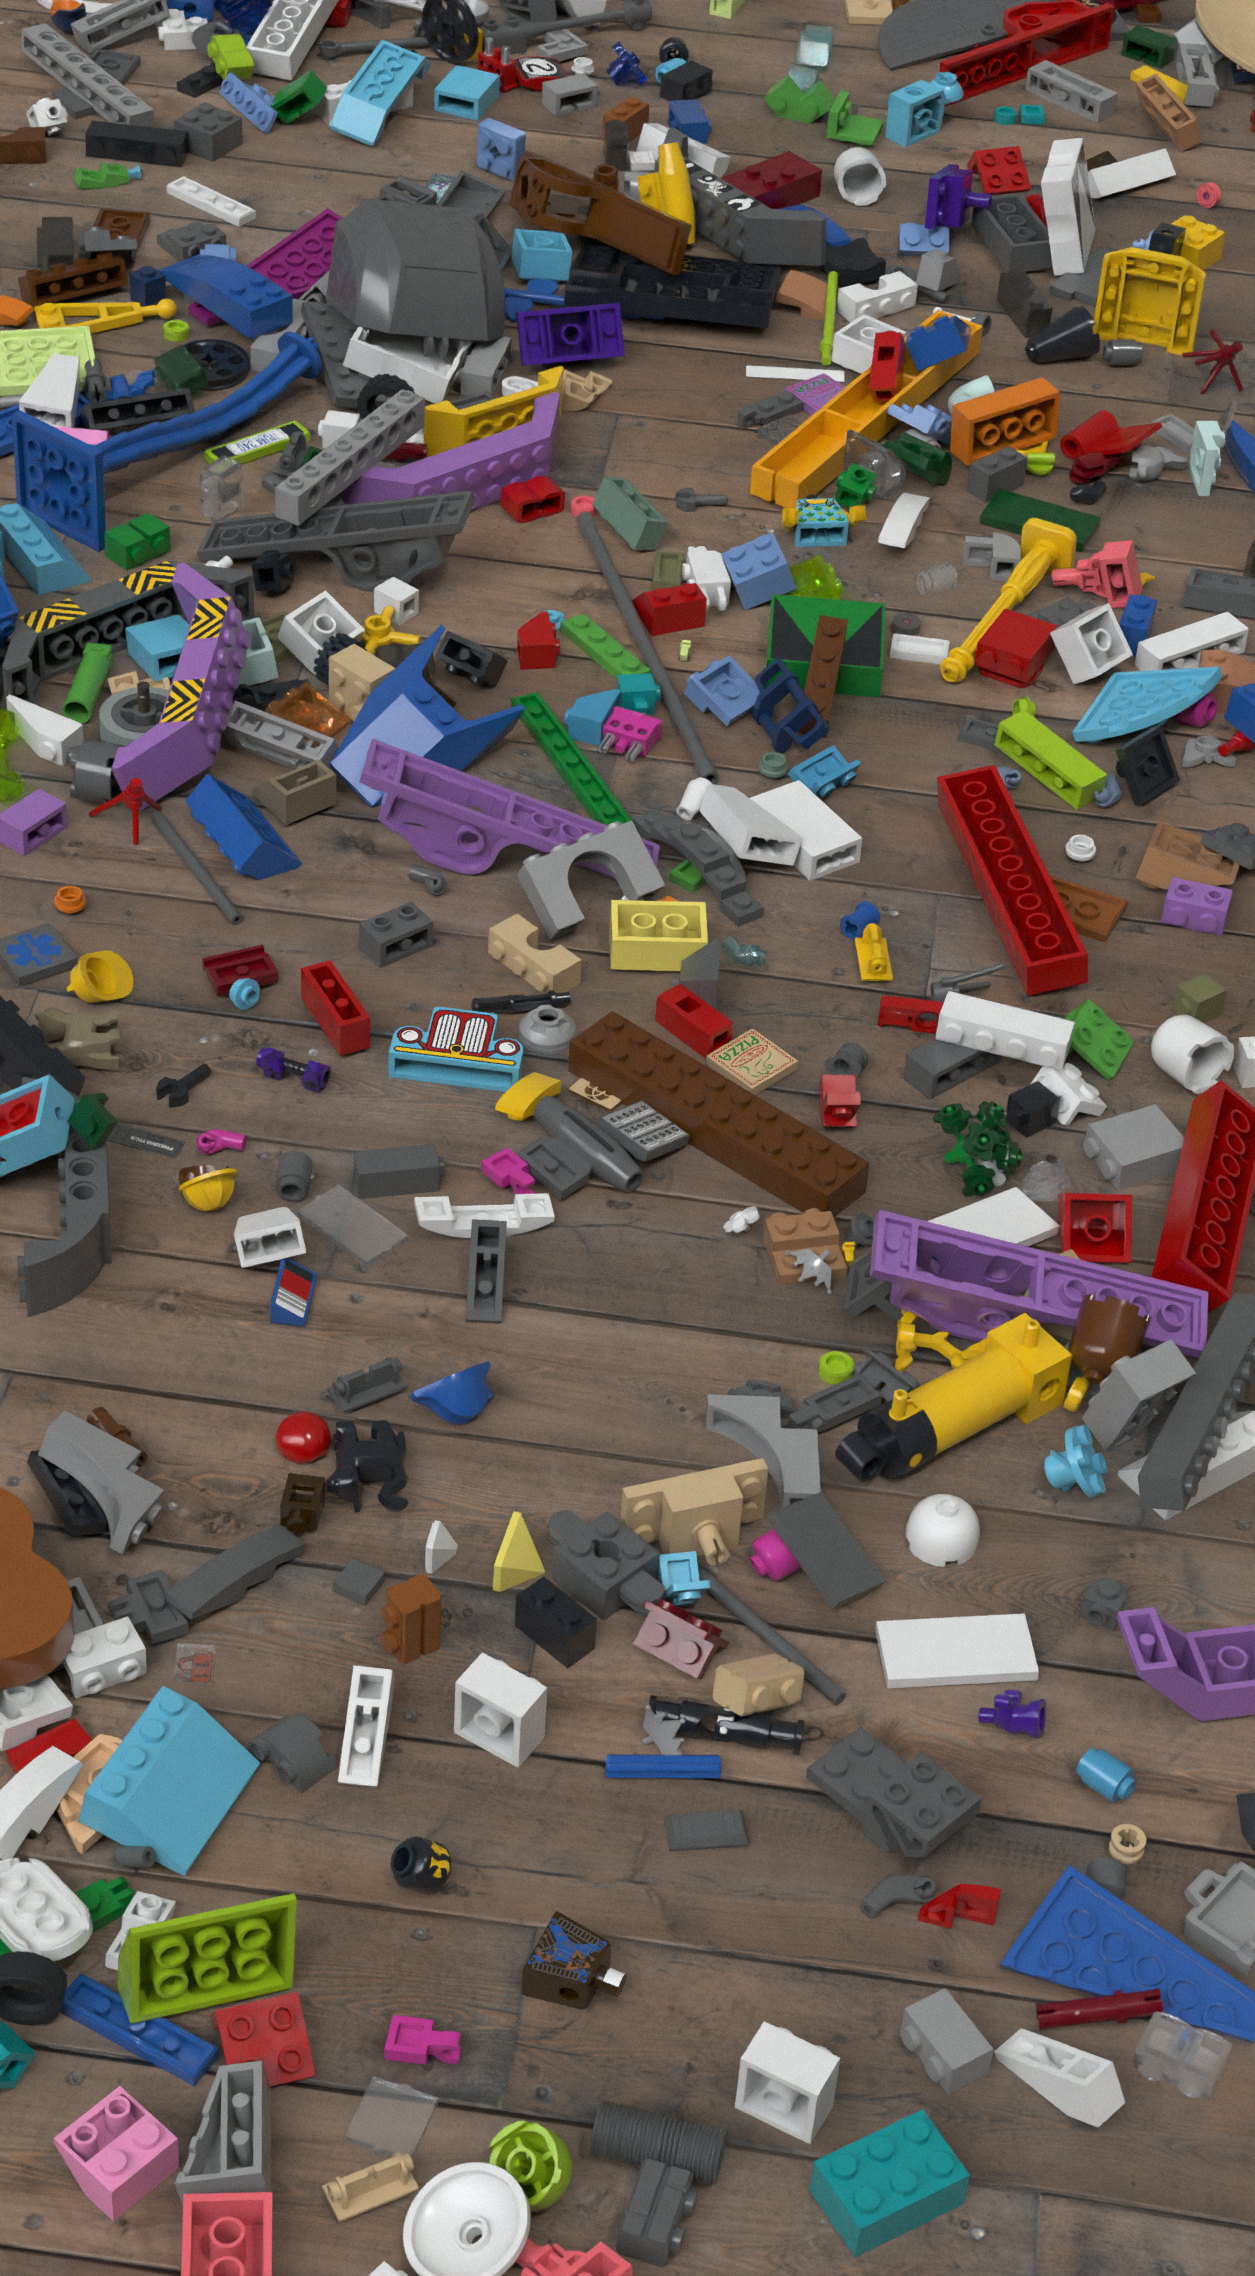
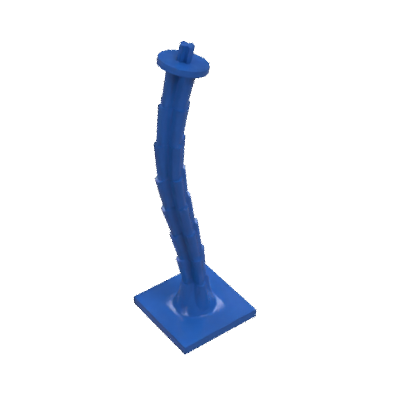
M286 332L278 340L280 352L278 356L242 388H239L219 403L211 404L190 415L184 414L162 423L153 422L128 433L123 431L97 445H89L21 410L12 414L17 504L45 520L50 528L97 552L104 550V532H106L104 475L106 473L126 468L129 463L157 458L161 454L187 450L188 446L216 439L219 434L227 432L229 429L247 421L248 418L256 415L259 409L284 393L286 387L299 376L313 379L321 373L322 361L316 351L319 348V344L315 343L312 337L306 339L298 333Z

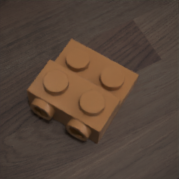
M811 1208L803 1214L788 1216L785 1212H777L770 1218L765 1219L763 1241L779 1286L817 1281L816 1277H812L799 1282L798 1279L802 1275L803 1264L795 1267L793 1263L796 1262L797 1257L790 1254L786 1255V1250L792 1252L810 1249L819 1257L827 1249L830 1254L824 1262L832 1269L831 1279L846 1278L847 1266L838 1244L840 1234L831 1211L821 1212L817 1208Z

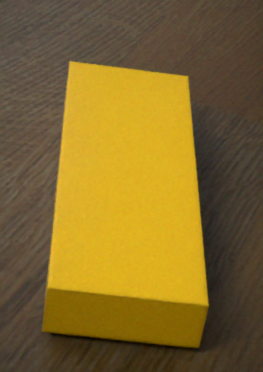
M1146 65L1131 71L1130 79L1137 83L1157 74L1180 101L1185 104L1184 100L1188 85Z

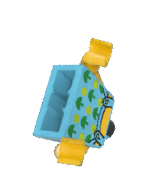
M813 494L806 496L805 499L797 500L796 509L783 508L782 528L787 532L794 530L795 547L847 545L848 530L860 521H867L866 505L849 507L848 513L840 508L835 499H819L817 495Z

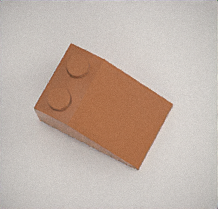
M1219 649L1201 650L1198 668L1219 666L1221 668L1223 677L1210 693L1217 702L1216 713H1225L1232 689L1255 683V664L1232 652Z

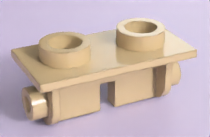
M396 2152L392 2158L342 2178L340 2176L334 2177L332 2182L322 2185V2190L340 2223L419 2191V2187L410 2172L414 2169L409 2153L401 2155L400 2152Z

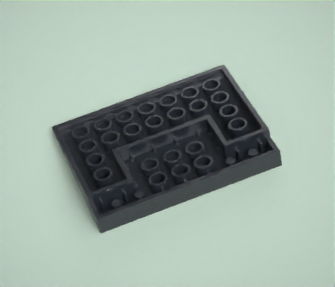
M584 244L569 270V280L565 286L564 305L579 307L620 303V312L768 328L780 281L782 265L750 264L738 260L684 255L680 274L674 275L618 248Z

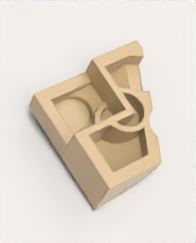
M564 369L562 410L578 411L587 408L609 388L612 380L592 371L584 378Z

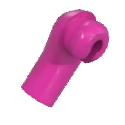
M212 1129L198 1136L197 1148L204 1154H213L225 1148L244 1151L247 1135L221 1129Z

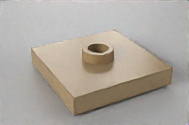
M845 0L849 24L882 25L885 19L893 12L890 0Z

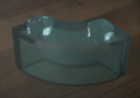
M806 24L805 32L801 31L799 45L801 48H797L795 62H799L800 66L827 69L832 50L833 27Z

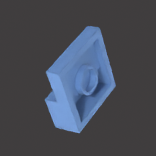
M891 403L887 411L888 414L950 446L952 416L929 404L925 409L918 404L915 408H912L903 403L900 408Z
M730 655L721 661L714 660L701 673L698 671L693 673L687 679V687L684 691V694L702 713L710 709L726 726L754 710L757 696L760 694L756 682Z

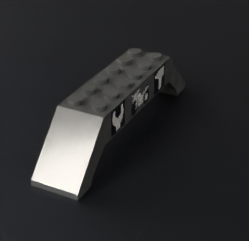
M675 128L668 129L663 144L679 143L689 174L695 210L696 232L750 264L814 266L826 264L825 217L811 209L799 211L767 207L689 160L688 136ZM659 156L656 162V173L659 172Z

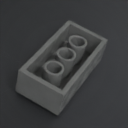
M1020 193L993 196L989 210L973 207L971 226L1008 274L1043 271L1044 269L1053 268L1048 228Z

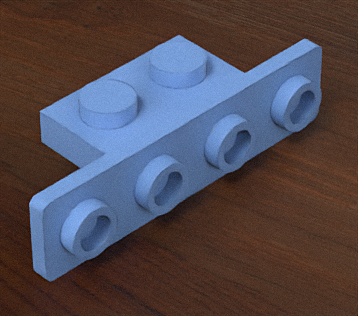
M229 72L222 82L219 93L262 132L269 133L276 117H278V112L271 107L275 97L266 93L267 89L257 83H254L253 86L246 84L235 74Z

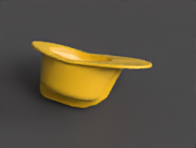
M103 950L86 953L80 957L78 964L73 967L70 973L71 984L66 989L67 992H75L85 1003L94 1004L121 999L129 995L133 989L134 978L127 962L120 955L112 951Z

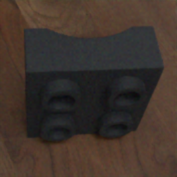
M862 237L838 247L826 244V264L820 267L827 274L831 271L837 272L838 286L847 287L857 283H872L879 280L881 276L885 275L886 260L883 257L876 256L870 249L868 242Z

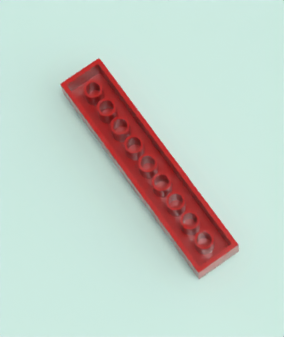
M996 765L938 776V806L1027 996L1088 983V953Z

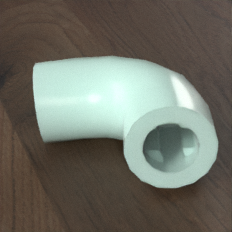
M985 375L956 389L948 400V409L951 415L954 404L995 392L990 378Z

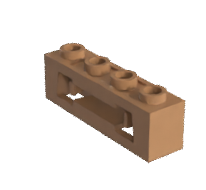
M1157 74L1135 83L1140 106L1180 152L1202 142L1197 118Z

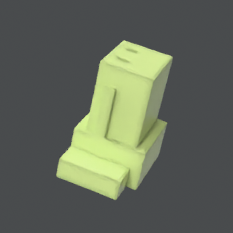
M682 640L680 660L687 661L688 653H691V641Z

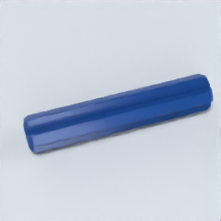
M609 1754L605 1759V1773L608 1778L717 1779L721 1775L722 1768L719 1755Z

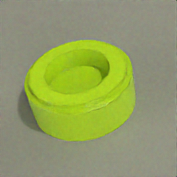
M182 320L166 322L163 326L164 337L174 342L188 339L190 336L189 324Z
M839 1351L827 1352L819 1360V1377L824 1382L832 1385L853 1377L854 1361L846 1353Z

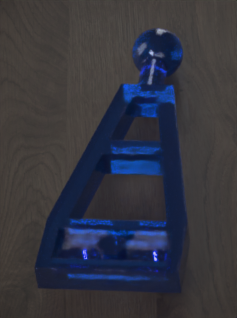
M215 0V8L218 12H221L227 27L231 29L236 28V30L249 24L247 20L252 17L259 18L268 12L267 8L272 6L270 0Z

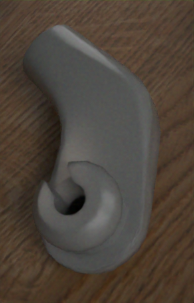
M889 1875L883 1878L860 1903V1908L866 1916L875 1918L884 1908L895 1902L925 1904L934 1898L937 1885L929 1876Z

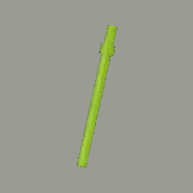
M831 271L828 274L823 339L820 341L821 363L824 366L830 365L832 361L838 273L835 271Z

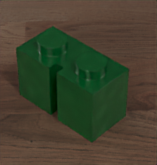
M1137 25L1124 34L1121 56L1138 62L1144 58V64L1162 69L1174 60L1177 38Z

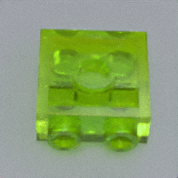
M821 554L789 567L797 589L782 595L841 600L840 595L844 594L842 585L836 577L831 562L825 564Z

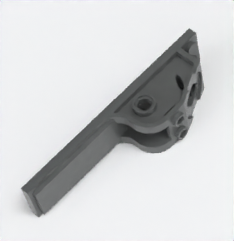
M472 491L324 507L316 511L299 526L275 517V513L213 520L197 554L201 562H218L224 556H229L232 560L261 557L262 553L267 550H279V553H299L318 550L326 553L333 559L341 577L349 585L363 591H374V588L392 577L409 583L413 580L412 577L427 568L433 569L443 563L455 535L463 531L475 498Z

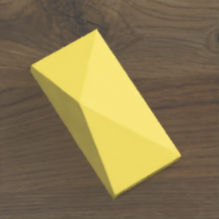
M513 1511L494 1564L493 1591H504L546 1573L524 1519L519 1512Z

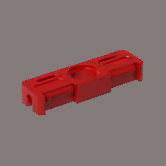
M884 995L880 1001L878 1026L882 1027L883 1024L911 1027V1031L936 1034L939 1014L944 1002ZM933 1013L937 1016V1019L926 1021L921 1018V1015Z

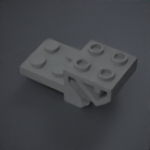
M861 1726L807 1768L806 1778L864 1824L863 1835L884 1852H895L901 1847L905 1857H926L974 1818L980 1809L981 1798L926 1754L921 1752L907 1763Z

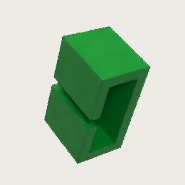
M310 70L279 90L271 107L278 112L277 116L286 125L301 116L302 112L306 113L317 106L327 87Z
M150 513L129 521V526L122 524L104 532L105 556L126 571L171 550L170 527Z

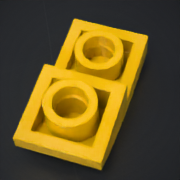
M533 1072L512 1085L498 1100L495 1110L506 1113L507 1117L512 1120H526L527 1117L534 1115V1109L541 1099L561 1092L562 1081Z

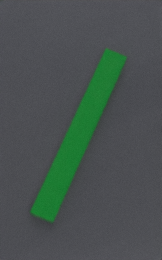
M535 692L511 698V707L521 704L525 708L520 716V720L594 821L607 826L617 821H620L621 824L631 821L632 819L541 695Z

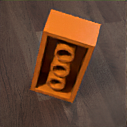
M1041 377L954 404L952 406L950 452L966 466H970V463L1007 446L1020 450L1057 438L1060 391Z

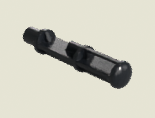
M549 990L548 994L531 996L508 994V996L474 998L471 1003V1009L478 1012L494 1014L510 1012L511 1014L519 1011L534 1010L542 1005H551L555 1008L561 1005H570L571 998L569 992L555 993L553 990Z

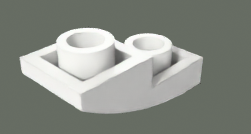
M137 1891L122 1915V1927L106 1953L105 1967L118 1970V1957L129 1928L170 1920L175 1910L176 1901Z

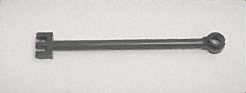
M438 36V41L442 45V39ZM426 37L385 40L402 48L430 46ZM324 40L320 42V53L323 59L334 60L341 52L375 50L381 40L346 43Z

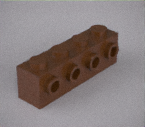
M111 252L97 254V259L79 258L73 260L74 264L67 266L64 263L53 264L49 266L50 270L41 271V269L28 270L26 275L18 277L22 301L35 307L44 303H52L127 285L128 279L124 259L112 255Z

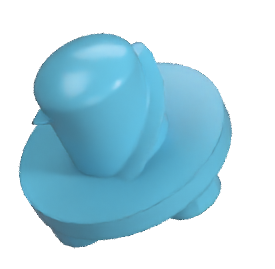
M1085 1424L1066 1430V1450L1058 1453L1050 1450V1455L1044 1460V1471L1049 1483L1054 1488H1062L1063 1492L1072 1488L1075 1483H1078L1086 1496L1094 1498L1106 1491L1102 1475L1107 1473L1108 1469L1102 1453H1095L1090 1430Z

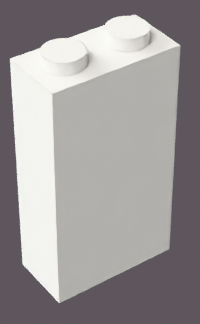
M800 780L750 798L803 838L794 866L810 881L860 862L862 837Z

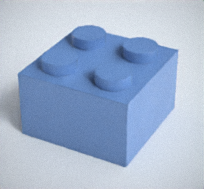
M773 532L759 536L753 541L721 553L744 610L771 600L772 594L783 595L797 589L787 561Z

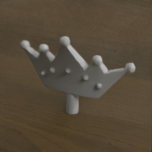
M810 1249L792 1252L785 1251L786 1255L790 1254L797 1257L796 1262L793 1263L795 1267L803 1264L802 1275L798 1279L799 1282H803L807 1278L816 1277L815 1286H819L820 1283L824 1282L828 1289L827 1293L832 1294L830 1289L832 1269L824 1262L830 1254L827 1249L819 1257Z
M646 1705V1714L642 1727L648 1732L649 1736L643 1738V1744L648 1745L655 1742L662 1754L683 1755L679 1746L685 1742V1739H679L675 1735L680 1725L684 1724L686 1720L681 1718L680 1720L663 1721V1718L666 1717L665 1712L654 1714L651 1706Z

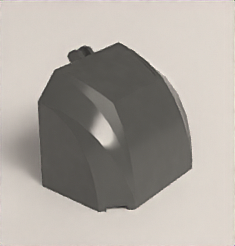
M363 199L358 203L359 206L344 219L340 218L336 222L326 301L355 325L391 334L424 336V357L431 356L433 352V337H439V358L446 357L448 353V338L490 341L503 337L505 291L499 262L489 239L479 224L465 209Z

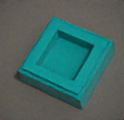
M1021 104L1019 106L1021 124L1045 123V113L1042 105Z

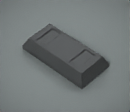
M741 1810L670 1814L665 1817L670 1851L749 1846L744 1813Z

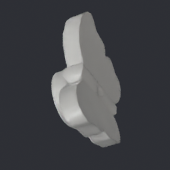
M1201 736L1197 739L1188 740L1182 759V767H1193L1204 761L1208 764L1214 761L1224 766L1235 767L1236 758L1232 754L1222 757L1218 752V748L1223 744L1214 737Z

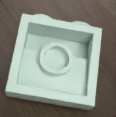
M1196 421L1188 468L1199 496L1210 495L1211 485H1215L1216 471L1220 470L1221 467L1220 448H1223L1225 445V433L1220 430L1217 421Z

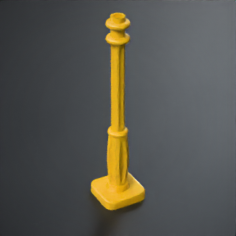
M1030 518L1026 521L1022 528L1020 562L1002 586L1001 595L960 647L951 649L948 658L941 661L940 671L946 681L960 682L966 677L967 672L974 666L977 642L1005 608L1011 610L1014 605L1020 604L1037 586L1044 574L1052 575L1053 569L1074 568L1077 537L1071 529L1038 518Z

